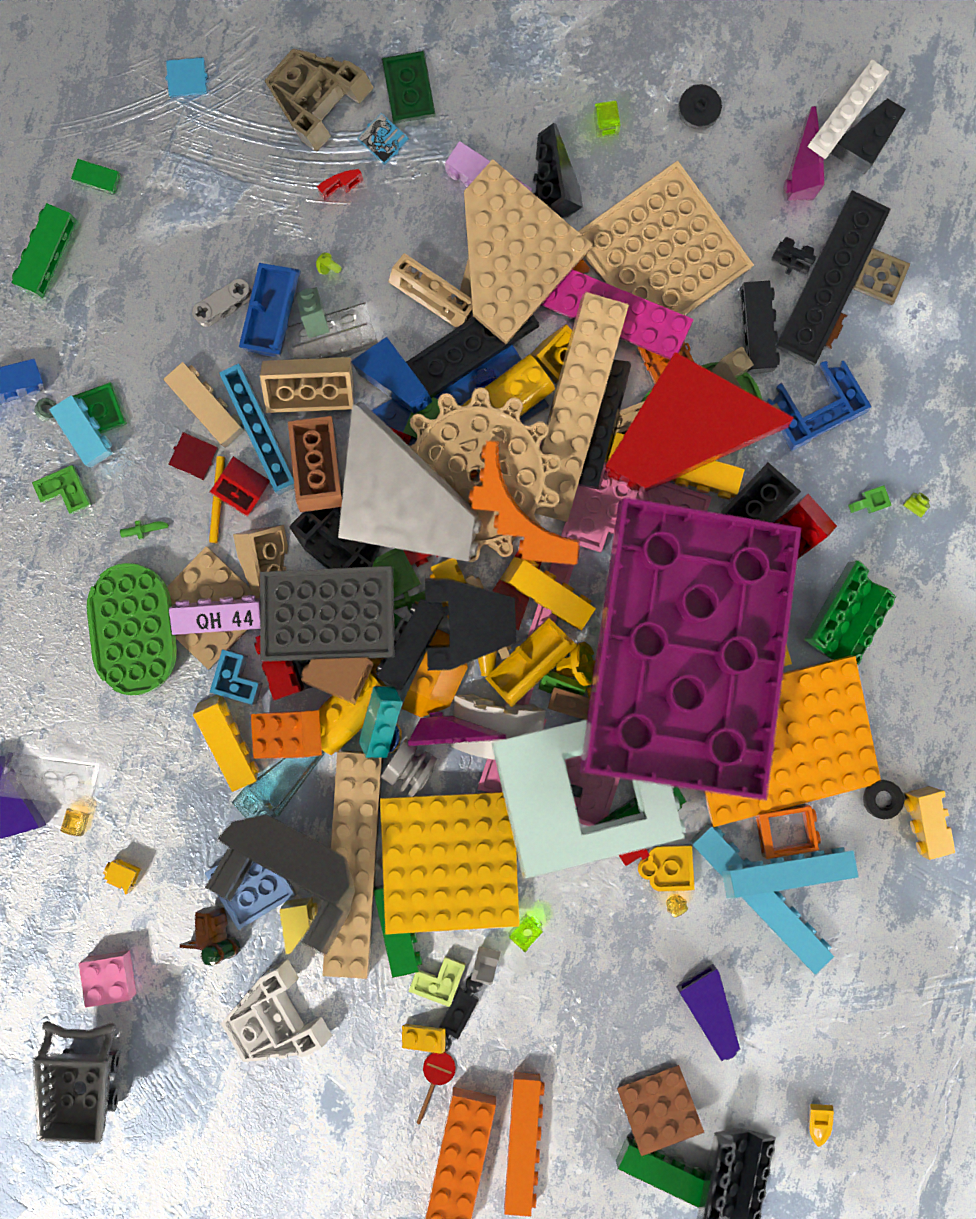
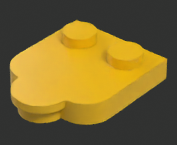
M692 845L655 846L649 851L650 856L641 860L638 864L640 876L650 880V885L656 891L695 890Z

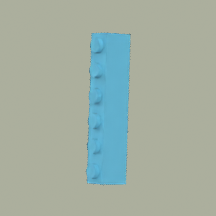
M844 847L831 849L830 854H825L824 850L811 852V857L806 858L804 854L791 855V860L784 861L783 857L770 859L771 863L763 864V860L749 862L750 867L743 868L742 864L730 865L729 870L722 871L726 898H740L859 877L854 851H845Z

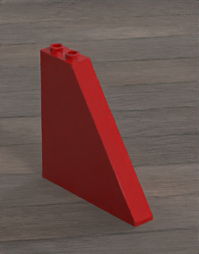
M674 352L606 464L605 471L608 472L607 475L616 481L621 479L628 483L627 487L635 492L640 490L645 493L788 428L793 417Z

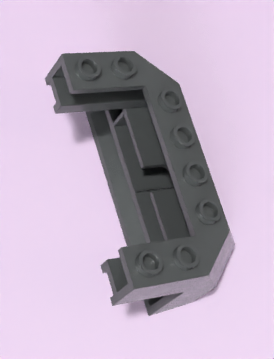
M267 814L232 821L216 839L226 845L228 849L205 888L231 902L253 863L261 865L324 900L301 942L327 955L349 915L355 892L347 859Z

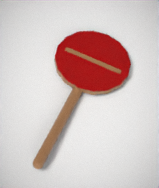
M446 1052L442 1054L431 1053L424 1061L423 1073L431 1085L417 1119V1124H420L435 1085L447 1084L455 1075V1061Z

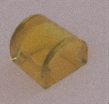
M67 808L60 831L68 835L83 836L90 814Z

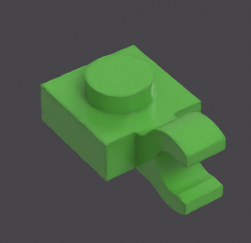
M885 485L861 493L863 500L848 505L851 513L867 508L869 514L892 506Z

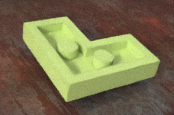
M445 956L438 976L419 970V972L414 974L408 992L450 1007L466 963Z

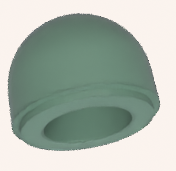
M49 398L40 399L34 408L37 418L42 421L54 419L52 413H45L41 406L50 405L53 407L56 403Z

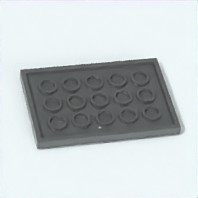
M393 567L260 572L261 661L395 657Z

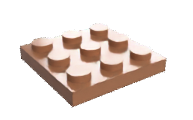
M679 1065L617 1088L641 1156L705 1133Z

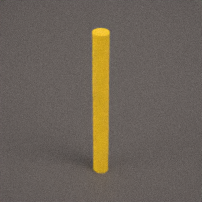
M224 456L216 457L214 484L224 471ZM213 496L209 543H218L221 500Z

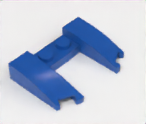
M827 361L820 363L823 374L837 401L802 418L782 383L776 388L779 393L772 401L768 398V404L774 405L777 403L781 411L793 417L789 427L780 431L791 452L844 422H850L868 413L871 409V404L845 361H841L840 367L828 368Z

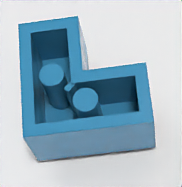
M222 649L210 693L253 705L257 704L263 683L242 677L248 655Z

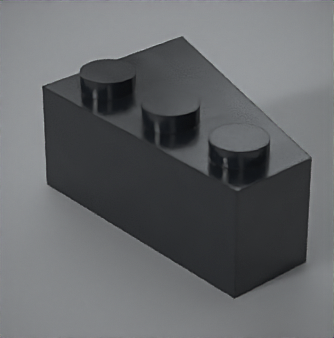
M887 98L845 133L830 154L866 174L906 109Z

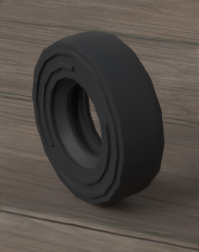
M881 780L865 789L863 802L868 813L875 818L891 819L897 816L903 809L904 795L900 787L894 782ZM881 791H887L891 795V803L886 808H880L876 804V796Z

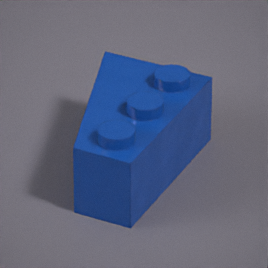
M35 359L0 367V405L27 395H36L41 390H44L43 381Z

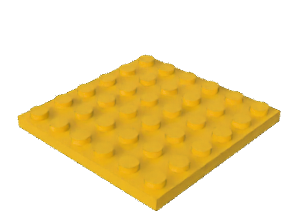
M503 792L380 798L385 934L520 926L516 845Z

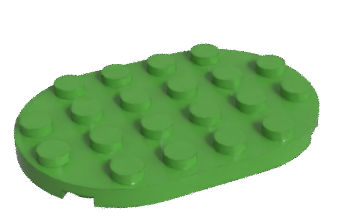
M117 564L99 575L100 578L94 586H91L88 594L87 619L92 660L100 679L111 686L112 690L125 695L147 694L166 682L176 662V637L172 635L169 608L172 607L171 597L162 578L152 569L140 564Z

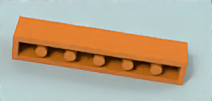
M514 1072L504 1215L531 1217L532 1208H536L537 1194L533 1193V1185H538V1171L534 1170L535 1163H539L540 1149H536V1142L541 1141V1126H538V1118L543 1116V1104H539L540 1096H544L545 1082H541L540 1074Z

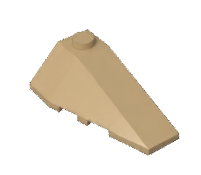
M284 525L233 534L238 559L255 598H260V572L286 571L284 555L287 554L288 544Z

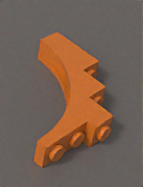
M486 441V445L482 447V459H485V465L480 470V481L483 482V486L476 485L469 493V503H472V509L499 511V515H495L494 528H497V534L524 537V540H520L519 553L522 554L523 560L577 565L579 562L580 540L563 537L546 530L531 520L519 508L509 493L502 475L499 461V441Z

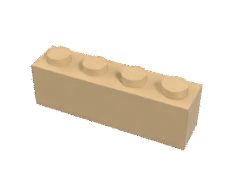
M182 362L163 380L216 440L226 448L245 431L241 427L242 421L235 413L232 416L226 410L229 406L221 397L216 399L213 396L212 392L215 390L207 381L202 383L197 378L200 373L192 365L188 367Z

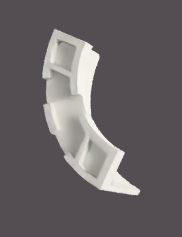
M474 694L455 695L454 717L506 734L507 739L543 731L546 711L534 704H515L511 707L506 703V707L494 705L495 701L484 699ZM501 740L450 743V746L467 754L495 760L491 743Z

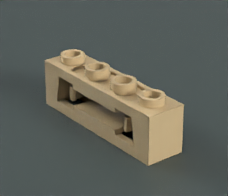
M404 253L392 267L388 281L390 284L454 327L458 328L472 316V298ZM412 267L419 270L416 273L411 272ZM457 297L464 301L462 306L456 302Z

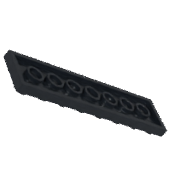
M853 190L849 193L781 333L776 348L813 366L816 365L891 208Z

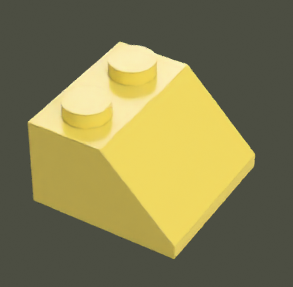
M312 897L288 900L280 908L286 954H290L308 931L318 913L317 903H313Z

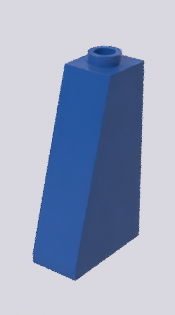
M387 337L351 361L361 377L415 414L425 409L432 402L425 387Z

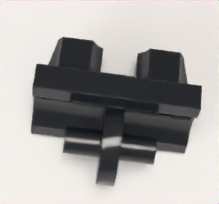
M785 237L778 244L771 259L787 267L785 271L787 275H790L792 269L807 274L817 257L813 255L814 248L806 245L800 250L794 247L795 242L793 239Z

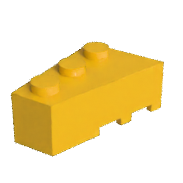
M928 786L904 793L906 798L904 806L911 815L910 827L917 836L916 848L918 853L929 860L955 853L952 831L950 827H947L945 817L949 816L948 809H943L941 799L946 797L945 791Z

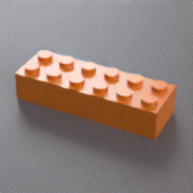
M453 1087L424 1219H472L496 1108V1096Z

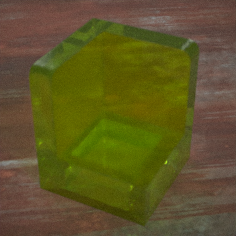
M617 101L595 103L594 120L597 138L619 134L621 125Z

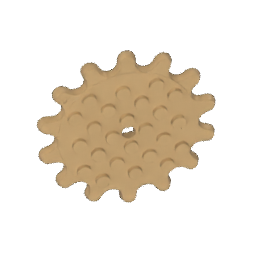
M477 388L474 390L471 403L468 406L461 407L456 403L452 395L443 394L438 399L440 414L436 419L429 420L421 414L412 416L410 425L417 433V441L409 447L468 503L470 490H473L476 485L483 486V482H475L471 479V472L474 469L481 470V468H484L485 459H482V447L486 445V441H499V461L502 475L509 493L519 508L531 520L541 526L535 518L536 509L540 506L554 507L558 504L559 495L557 492L547 488L545 478L549 473L558 471L562 466V461L557 455H545L540 451V442L548 435L549 428L544 422H537L532 426L523 425L519 418L523 404L518 398H511L504 407L495 409L490 405L488 391L485 388ZM475 509L479 513L478 520H481V528L479 534L476 533L475 542H478L477 553L468 562L476 561L479 558L481 547L486 544L493 545L500 556H510L514 549L512 536L497 534V528H494L495 515H499V511Z

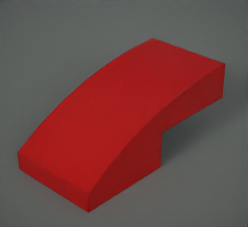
M359 169L344 171L326 179L316 187L320 196L326 200L341 187L346 193L351 191L363 181L362 173Z

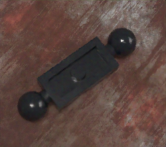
M471 976L466 979V991L459 987L451 1006L439 1025V1028L445 1029V1052L452 1046L451 1037L459 1039L479 1001V998L474 993L482 989L483 983L471 980Z

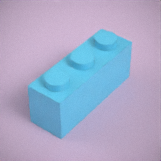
M70 395L49 409L84 465L92 468L113 454L110 449L112 446L111 442L105 435L102 436L98 431L100 425L94 417L90 418L86 412L88 407L81 398L78 399Z

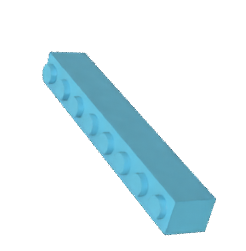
M707 824L689 841L721 876L722 871L729 870L730 865L742 864L743 868L750 867L749 862L751 861L747 857L743 860L738 855L740 850L732 841L728 844L723 839L725 834L718 826L712 827ZM779 891L742 897L815 975L835 957L830 952L832 947L823 938L819 941L814 935L817 931L808 922L802 923L799 919L802 915L793 906L788 908L785 905L784 901L786 898Z

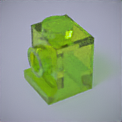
M528 914L521 918L519 927H513L508 933L509 938L524 952L543 933L541 927L543 924L534 915L530 917ZM524 930H531V935L525 936L523 934Z

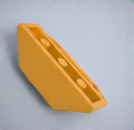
M437 629L430 645L449 644V634ZM426 651L401 709L418 717H424L429 715V713L449 708L468 668L467 663L452 670L428 671Z

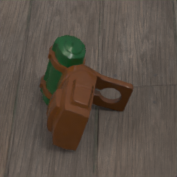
M218 906L206 907L195 912L196 940H189L180 944V948L202 950L201 959L208 966L233 958L241 951L239 942L233 937H227L226 926L228 921L224 907Z

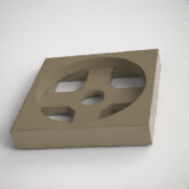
M872 248L853 290L893 305L910 263ZM874 259H883L881 267L878 268L872 267L868 263ZM891 264L896 267L899 277L891 274L889 270ZM879 272L885 273L886 277L884 280L878 278ZM864 274L873 277L874 284L872 289L864 285ZM888 283L895 286L894 291L889 294L880 293L883 284Z

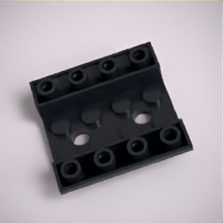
M742 1128L714 1132L697 1219H761V1209L766 1196L765 1189L771 1171L770 1164L775 1152L776 1137Z

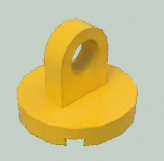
M586 642L575 643L577 647L571 651L570 657L563 658L557 664L556 672L566 677L575 676L579 684L583 686L592 685L596 662L592 657L594 651Z

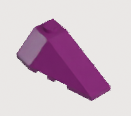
M812 106L806 115L788 178L784 182V192L787 193L788 201L814 200L824 186L823 157H818L819 155L808 147L819 131L816 106Z
M443 712L429 713L430 717L420 718L408 740V746L494 741L507 739V736L501 732L454 716H443Z

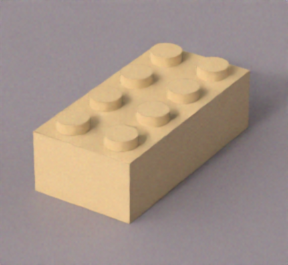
M351 357L262 361L260 380L266 413L352 409V405L355 402V390Z

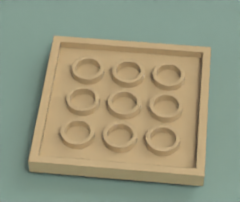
M207 546L167 586L172 606L179 600H189V603H197V600L211 598V601H220L222 597H233V600H239L243 596L253 595L250 587ZM248 630L176 634L175 637L196 659L210 670L219 661L222 649L229 650Z

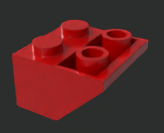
M233 456L209 493L245 517H248L270 480Z
M806 494L773 522L775 524L801 528L797 559L826 539L837 527L809 494Z

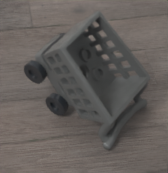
M45 1021L42 1024V1029L45 1030L44 1039L37 1057L33 1058L37 1142L101 1144L106 1127L107 1112L116 1111L119 1099L118 1089H109L110 1073H117L120 1065V1051H110L113 1032L116 1026L114 1023H110L91 1030L65 1029L52 1022ZM53 1034L65 1039H94L105 1035L98 1055L74 1053L73 1048H65L62 1054L52 1053L47 1055L52 1045ZM75 1083H85L86 1092L83 1094L76 1092Z

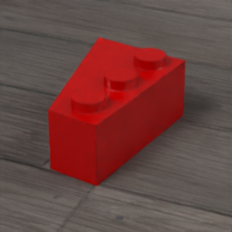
M260 636L255 637L257 642L254 643L257 654L261 656ZM262 661L261 666L267 677L273 701L302 692L292 661Z

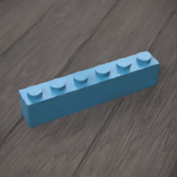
M238 363L219 372L275 493L281 495L294 489L293 472L244 369Z

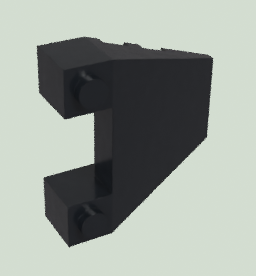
M425 578L426 603L448 602L449 644L427 645L428 671L452 670L516 643L514 597L450 578Z

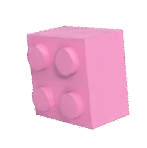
M130 950L90 956L78 963L85 1008L130 1001L136 995Z

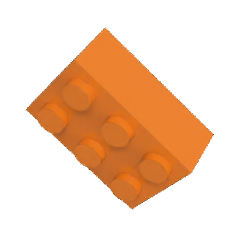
M319 710L251 714L253 758H305L322 755Z

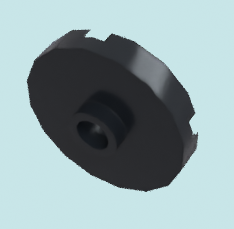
M693 85L686 89L680 98L678 106L679 116L683 123L690 128L706 129L712 126L720 116L722 109L721 97L716 90L708 85ZM702 103L704 107L700 108L697 104Z

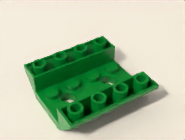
M858 560L847 563L804 638L815 649L831 660L850 655L855 656L857 666L861 663L864 652L871 645L876 631L882 626L884 618L889 609L893 607L896 598L888 588L873 583L868 578L870 570Z

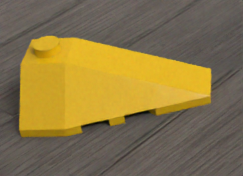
M567 324L543 340L530 354L556 384L559 380L572 333L571 328Z

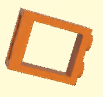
M796 805L755 816L761 854L764 858L771 859L819 850L818 844L821 843L818 830H815L814 822H817L815 809H812L810 805ZM802 812L807 843L774 848L769 818Z

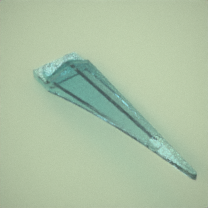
M322 750V755L305 758H283L257 777L256 782L245 786L231 803L246 819L266 814L272 818L279 817L326 752Z

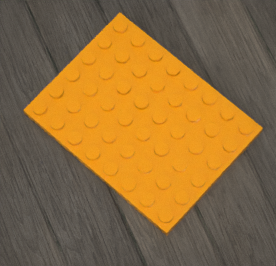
M850 655L783 673L767 800L704 791L713 827L861 789L881 781L856 657Z

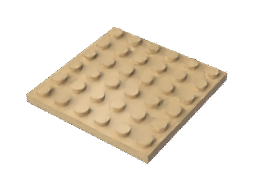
M678 160L578 231L593 244L585 257L604 283L685 316L754 266Z

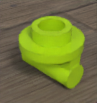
M323 252L317 258L316 267L320 274L327 275L330 270L335 273L341 271V266L332 260V256L329 253Z
M912 493L904 501L903 506L921 518L930 508V500L923 493Z

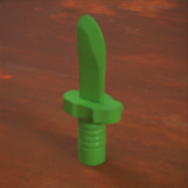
M138 520L135 521V527L120 529V535L122 538L137 535L140 540L144 539V533L166 529L169 526L161 521L142 525L141 521Z
M425 591L409 596L408 592L403 593L404 598L394 601V610L407 606L408 611H410L415 601L425 600Z

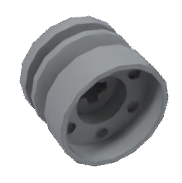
M405 738L380 778L391 785L395 784L399 778L402 779L403 783L400 791L403 792L406 786L410 784L412 788L408 796L413 797L424 787L431 776L437 758L432 755L428 763H425L423 760L428 752L424 751L417 758L414 756L417 746H408V739Z

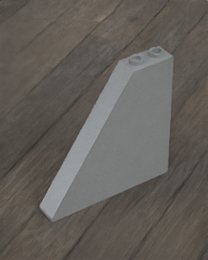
M358 402L353 404L338 538L469 561L473 555H476L478 549V542H475L476 533L479 534L481 528V520H478L479 513L472 509V506L364 403Z

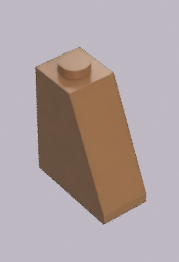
M367 658L312 659L303 669L302 681L355 705L374 664Z

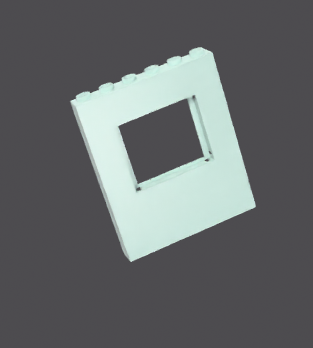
M587 720L491 743L524 878L683 839L685 825L683 820L679 819L677 810H680V805L677 797L673 795L672 788L674 786L632 780L640 814L581 828L564 759L582 755Z

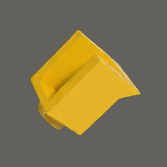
M117 858L108 862L103 871L104 879L110 885L119 889L123 888L125 895L132 891L141 868Z

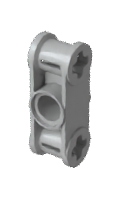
M236 279L195 304L192 309V315L201 326H212L217 321L231 315L235 310L248 303L252 290L244 280ZM241 288L244 292L242 295H240L238 292V290ZM204 311L206 312L205 318L201 314Z

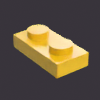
M404 1024L402 1026V1048L442 1054L445 1052V1029Z

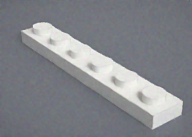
M872 59L808 147L826 160L889 71Z

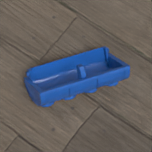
M265 263L258 264L239 348L255 354L281 357L296 288L301 274L299 269Z

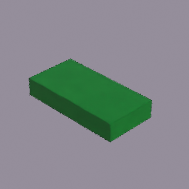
M77 159L71 180L114 194L121 174L119 171Z

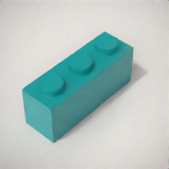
M373 686L359 739V744L366 758H387L402 705V700L395 687Z

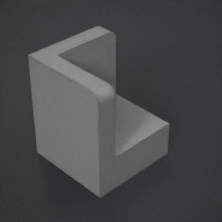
M479 947L475 957L471 980L492 985L500 952Z

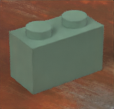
M317 287L306 288L296 293L301 319L308 339L329 333L325 310Z

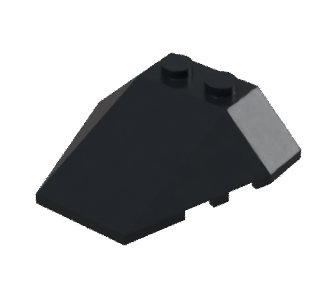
M341 507L303 512L289 526L303 549L327 569L372 567L381 545L338 538Z

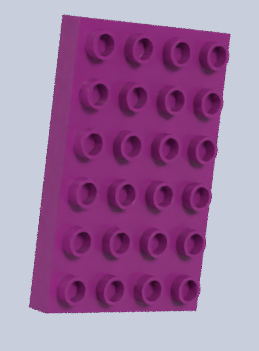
M626 497L618 502L580 772L767 800L801 528Z

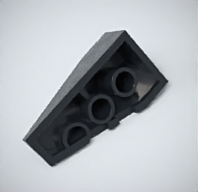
M552 123L538 134L536 149L538 170L534 174L533 181L536 182V190L533 194L561 218H567L583 208L582 196L557 124Z

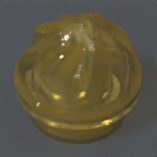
M678 894L670 895L666 901L667 912L672 914L673 917L684 914L688 910L686 899Z

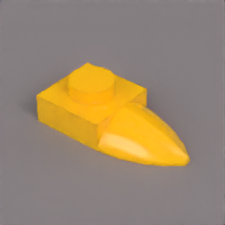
M810 1104L808 1120L810 1135L818 1147H821L831 1135L834 1116L833 1105Z

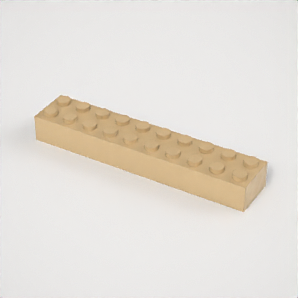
M587 292L581 297L546 423L549 432L542 439L540 451L543 454L557 455L562 461L561 468L558 471L549 473L545 478L547 488L558 493L559 502L554 507H538L535 511L536 514L568 522L626 317L628 304Z
M340 750L337 752L331 850L347 859L355 892L349 915L327 955H324L322 976L367 979L370 972L374 910L373 890L376 880L382 778L380 777L383 772V758H366L364 752Z

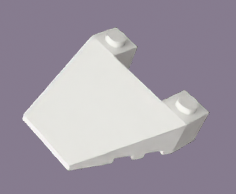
M288 959L272 967L259 978L251 990L247 992L239 1004L221 1023L243 1062L268 1060L273 1057L283 1059L295 1055L305 1057L321 1049L332 1037L322 1017L304 1025L285 990L299 979Z

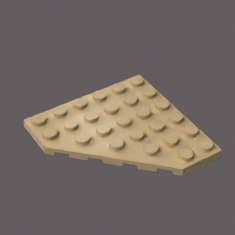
M492 159L464 190L473 317L507 344L586 255L593 244Z

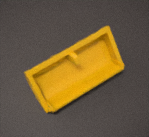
M529 354L487 385L485 389L489 393L490 405L495 409L504 407L511 398L521 400L523 404L520 413L521 417L555 390V387L543 368ZM472 398L462 404L461 407L468 406Z
M548 618L485 679L513 707L548 672L557 666L565 656L574 650L577 645Z
M371 669L355 705L332 695L318 709L321 749L327 754L333 755L335 752H338L363 728L373 686L387 687L381 679L377 678L378 675L373 669Z

